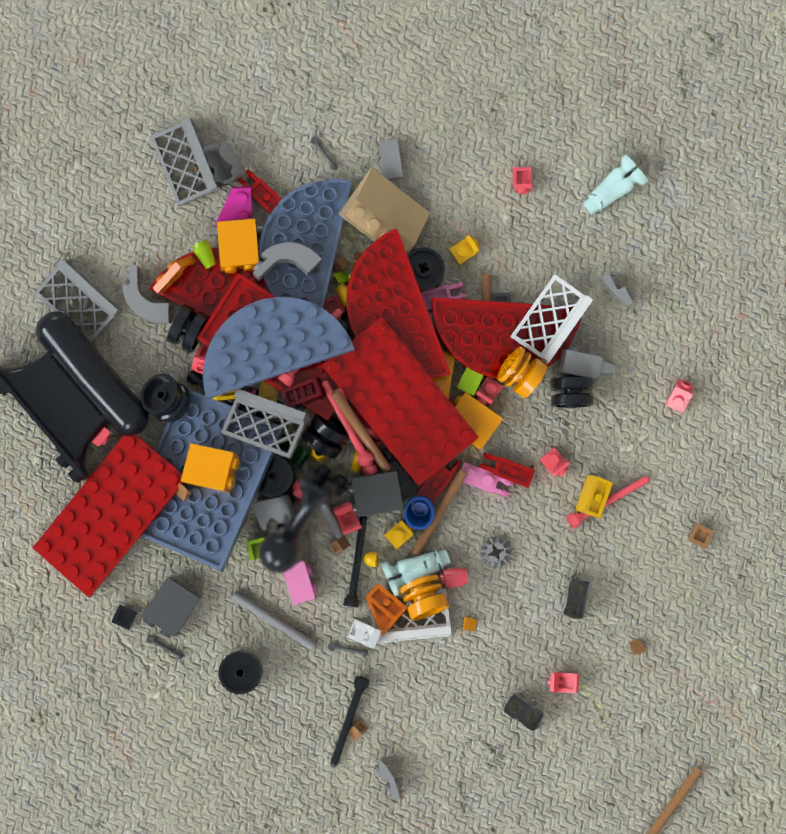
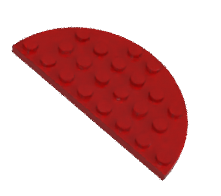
M396 228L373 242L363 252L353 268L346 296L347 314L351 329L356 338L380 317H383L431 378L451 374Z
M212 248L216 265L206 269L194 252L188 253L176 261L192 256L196 262L193 265L187 266L182 271L183 274L169 288L157 293L153 289L157 283L155 279L149 289L180 306L187 304L195 308V313L201 311L210 317L238 273L269 292L263 278L258 282L253 277L254 271L247 272L244 269L237 270L235 273L221 271L219 248ZM166 268L165 270H163V271L159 274V276H160L162 273L165 274L169 269Z
M431 298L432 315L438 335L450 354L465 367L484 376L497 378L504 361L518 347L524 348L525 353H531L529 363L535 358L542 361L541 358L510 337L533 304ZM541 305V309L552 308V305ZM566 308L555 310L557 321L564 320L567 317ZM553 311L542 312L544 323L554 321ZM539 313L529 316L530 325L541 323ZM581 318L550 362L546 364L547 368L560 358L561 350L568 349L571 345V341L579 328ZM555 324L544 325L546 336L556 333ZM542 326L531 328L533 338L543 337ZM528 328L520 329L516 336L522 340L530 339ZM544 339L533 341L534 348L541 353L545 348Z

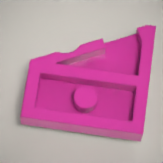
M251 186L232 187L216 221V226L217 222L253 219Z

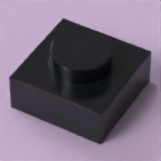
M119 604L111 622L130 630L138 612Z

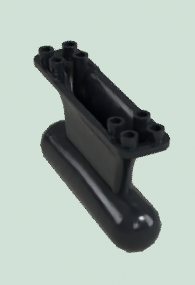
M49 312L41 317L36 326V337L48 352L27 365L15 368L0 367V394L5 396L9 393L15 398L55 445V449L60 453L55 459L58 464L65 469L71 466L73 470L68 475L74 482L79 483L81 480L87 481L90 477L85 466V455L91 440L100 428L108 422L121 436L138 435L148 425L149 412L143 408L139 398L74 322L63 312Z
M323 464L319 465L318 469L307 470L305 474L299 476L298 482L302 486V497L295 515L289 524L268 535L261 542L259 548V559L268 571L285 573L294 568L310 553L312 538L308 528L319 509L327 500H334L346 492L347 487L345 484L348 481L347 478L340 474L336 475L334 479L329 477L331 469Z

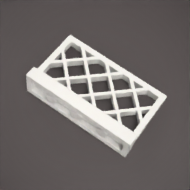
M554 274L510 337L541 358L544 363L548 364L593 299L585 296ZM554 281L562 285L563 292L552 294L551 285ZM574 293L580 298L576 304L568 305L566 294ZM563 295L565 306L555 307L553 297ZM550 297L552 308L541 309V299ZM566 308L567 317L564 320L557 321L555 310ZM553 311L554 321L544 323L542 312ZM539 313L541 323L530 325L529 316ZM555 324L556 333L546 336L544 325ZM542 326L543 337L533 338L531 328ZM528 328L530 339L522 340L516 336L520 329ZM544 339L545 348L540 353L534 348L533 341Z
M440 589L435 593L445 594L447 598L446 589ZM400 593L396 598L403 599L408 594L403 595ZM411 601L407 602L405 606L411 605ZM447 608L441 612L445 615L446 623L437 624L432 620L435 615L427 617L428 621L424 626H418L403 614L402 617L409 621L404 628H399L394 624L393 627L396 629H389L384 636L380 634L376 644L451 636L449 610ZM371 613L372 627L377 629L375 620Z

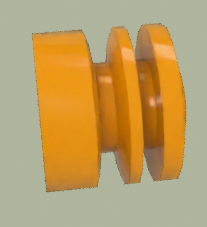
M518 347L502 364L497 380L500 382L505 381V386L507 387L515 382L513 391L522 398H526L543 379L547 371V365L537 358L529 363L531 353H525L524 348Z
M438 575L419 577L400 588L401 594H408L403 598L404 602L414 601L413 604L407 607L411 621L430 617L449 607L445 594H435L442 588L441 584H435L439 581Z

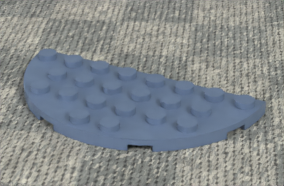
M328 179L305 184L286 195L268 216L260 238L259 262H264L261 258V253L266 249L286 242L304 245L313 250L322 259L321 264L309 276L290 263H281L273 267L263 277L272 295L306 300L323 308L344 219L339 213L348 201L352 184L351 180Z
M274 297L259 300L231 315L213 337L207 350L203 368L205 395L207 399H211L355 351V348L343 326L330 313L318 305L291 297Z

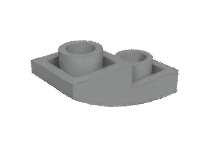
M398 139L379 142L384 177L389 181L404 179Z
M609 273L602 276L601 282L617 301L626 307L634 304L632 301L634 297L630 290H626L625 287L618 290V283L615 277H611Z
M382 759L378 760V765H375L376 776L381 777V781L389 780V783H386L387 795H391L392 799L400 798L392 772Z

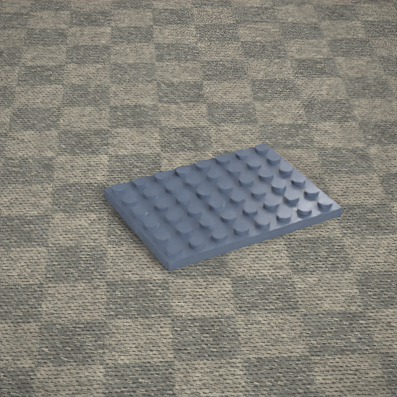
M188 389L190 405L187 412L180 419L167 422L156 451L181 473H183L190 443L233 452L240 456V466L234 476L235 485L230 493L184 483L183 485L192 492L191 495L184 502L175 494L141 537L224 572L274 453L223 435L221 431L232 406L212 398L207 399L205 395ZM237 409L238 416L247 413ZM253 415L255 423L262 420L261 418ZM250 416L240 420L243 428L253 424ZM238 422L231 424L228 431L231 433L239 431ZM267 422L257 426L260 434L270 430ZM271 423L272 428L279 426L274 423ZM255 428L245 432L248 439L257 436ZM284 428L274 432L277 441L281 439ZM272 434L262 438L264 445L267 446L275 442Z

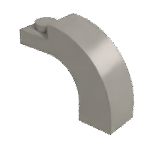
M291 242L279 243L261 253V258L264 262H258L253 268L255 270L253 277L259 282L273 267L281 263L293 264L305 275L309 276L321 264L322 259L313 250L304 245Z
M137 265L130 266V271L126 272L127 282H130V285H122L123 295L129 307L145 321L154 324H171L170 304L152 303L145 300L140 292V268Z

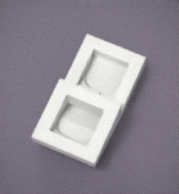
M354 619L347 637L374 649L381 630Z

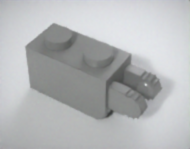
M568 347V349L561 350L557 370L559 373L596 379L600 374H613L615 367L611 363L604 362L603 357L597 356V352L586 351V353H581L579 348Z

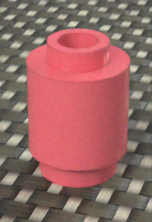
M462 567L444 569L443 574H440L441 585H445V588L448 589L463 587L464 584H469L467 569H462Z

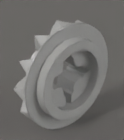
M500 537L489 538L481 547V558L490 567H502L508 563L511 557V547L506 540ZM492 544H494L496 549H504V551L499 553V561L495 555L488 556L493 551Z

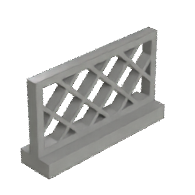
M190 117L182 120L183 122L150 136L177 206H182L211 192L222 190L219 182L213 180L215 171L207 164L208 157L203 153L204 144L194 120ZM183 128L185 133L182 141L173 138L176 130ZM163 136L169 138L165 149L159 147L156 139ZM172 140L181 143L177 153L168 150ZM184 145L189 146L192 150L189 158L180 155ZM167 152L176 155L172 166L165 163L164 159ZM179 157L188 160L184 171L175 168ZM191 162L198 165L199 169L196 176L187 172ZM174 170L183 173L179 183L174 182L171 178ZM186 174L195 178L191 188L182 185ZM198 179L204 181L207 189L201 192L194 190ZM181 187L190 190L187 198L180 200L178 195Z
M61 259L57 263L58 266L34 294L53 311L67 313L70 319V312H80L81 323L75 325H81L80 331L92 343L113 318L120 314L122 309L67 259ZM59 271L65 275V284H56L55 276ZM69 285H76L79 288V296H69ZM52 286L53 298H46L41 292L45 287ZM56 286H65L66 297L56 298ZM83 298H90L93 301V309L83 310ZM66 299L67 311H60L57 308V300ZM70 299H79L80 310H70ZM93 311L94 323H84V312ZM97 311H104L109 317L104 322H97ZM84 325H94V334L90 338L85 334Z
M240 389L236 390L234 394L236 399L221 433L292 459L305 425L309 424L311 418L302 411ZM239 404L245 405L248 412L238 416L237 409ZM258 411L263 412L265 418L255 423L252 414ZM250 416L253 424L243 428L240 420ZM276 417L280 418L282 425L272 428L269 420ZM238 422L240 430L234 433L229 432L230 425ZM267 422L270 430L260 434L257 426ZM293 423L299 425L297 432L290 435L287 426ZM255 428L257 436L248 439L245 432ZM284 428L287 437L277 441L274 432ZM272 434L275 442L268 446L264 445L262 438ZM289 440L291 446L288 453L281 451L279 444Z

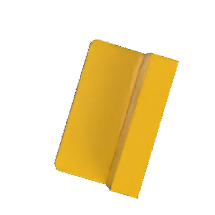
M587 475L575 511L600 519L613 482L598 476Z

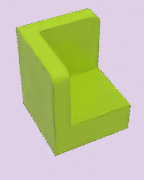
M466 367L457 388L474 397L484 375Z
M266 537L246 541L250 560L259 559V548L261 542Z

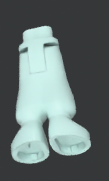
M627 155L621 157L622 165L614 168L593 192L587 196L588 199L583 203V206L591 215L598 210L601 211L621 196L630 192L634 188L635 183L645 185L648 182L643 172L639 168L635 169L636 164ZM635 169L630 176L625 178V175L628 172Z
M446 549L439 552L436 550L416 557L399 560L394 566H391L388 562L381 563L387 580L402 574V577L388 581L393 596L397 597L400 595L401 587L419 577L435 574L440 569H444L443 566L451 564Z

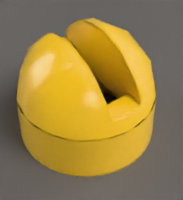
M374 551L368 552L364 556V562L370 567H377L379 553Z

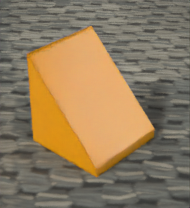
M464 617L462 629L475 631L478 620Z

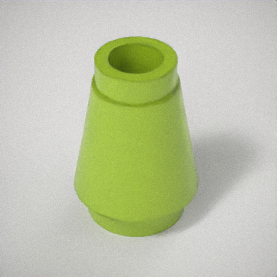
M206 239L193 245V252L206 269L216 265L211 244Z

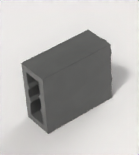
M399 470L352 478V483H349L350 493L354 494L355 502H352L353 511L357 513L358 517L403 510L405 508Z
M167 577L142 617L145 618L144 622L154 628L156 625L162 629L160 633L166 637H176L201 597L172 578Z

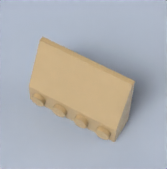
M372 167L339 213L341 217L374 242L387 232L397 228L407 255L416 244L430 214L429 211Z

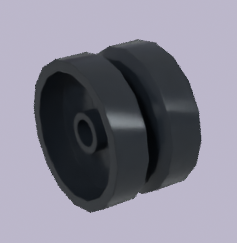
M426 247L416 248L411 251L407 257L420 292L437 288L443 280L445 271L444 261L440 254ZM421 268H426L427 272L421 273L420 270Z
M184 304L170 327L166 341L174 345H178L182 341V349L192 353L200 342L197 337L210 316L201 311L195 315V308Z
M162 373L154 375L144 384L140 401L143 408L150 414L156 416L161 421L173 422L183 417L190 405V393L188 388L172 376Z
M563 377L551 379V390L563 392L551 396V406L566 409L594 406L593 395L581 393L593 389V378Z
M315 414L311 420L312 426H308L305 429L302 439L318 453L336 459L343 449L342 445H345L350 438L340 421L332 416L327 421L318 414Z
M273 455L258 492L263 496L274 498L289 493L296 481L295 468L291 462L284 457ZM271 473L276 474V478L274 480L270 479V476H272Z
M236 651L227 655L219 667V680L222 686L233 694L251 692L260 683L263 676L260 660L248 651ZM242 669L244 675L238 676L237 670Z

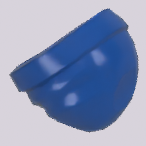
M417 495L407 501L404 508V518L410 527L422 530L430 526L434 520V504L428 497Z

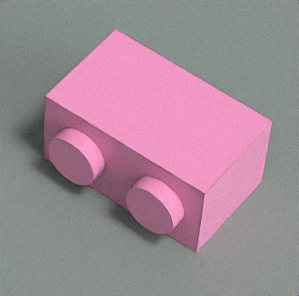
M305 561L298 563L294 568L284 573L293 605L315 599V594H318L315 582L311 583L310 576L313 575L310 564L306 565Z

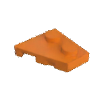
M189 256L179 261L174 260L167 267L169 270L165 274L162 273L156 279L157 283L153 289L157 293L165 291L183 274L182 271L187 266L193 265L196 260Z
M379 583L365 598L378 630H381V636H384L407 610V607Z

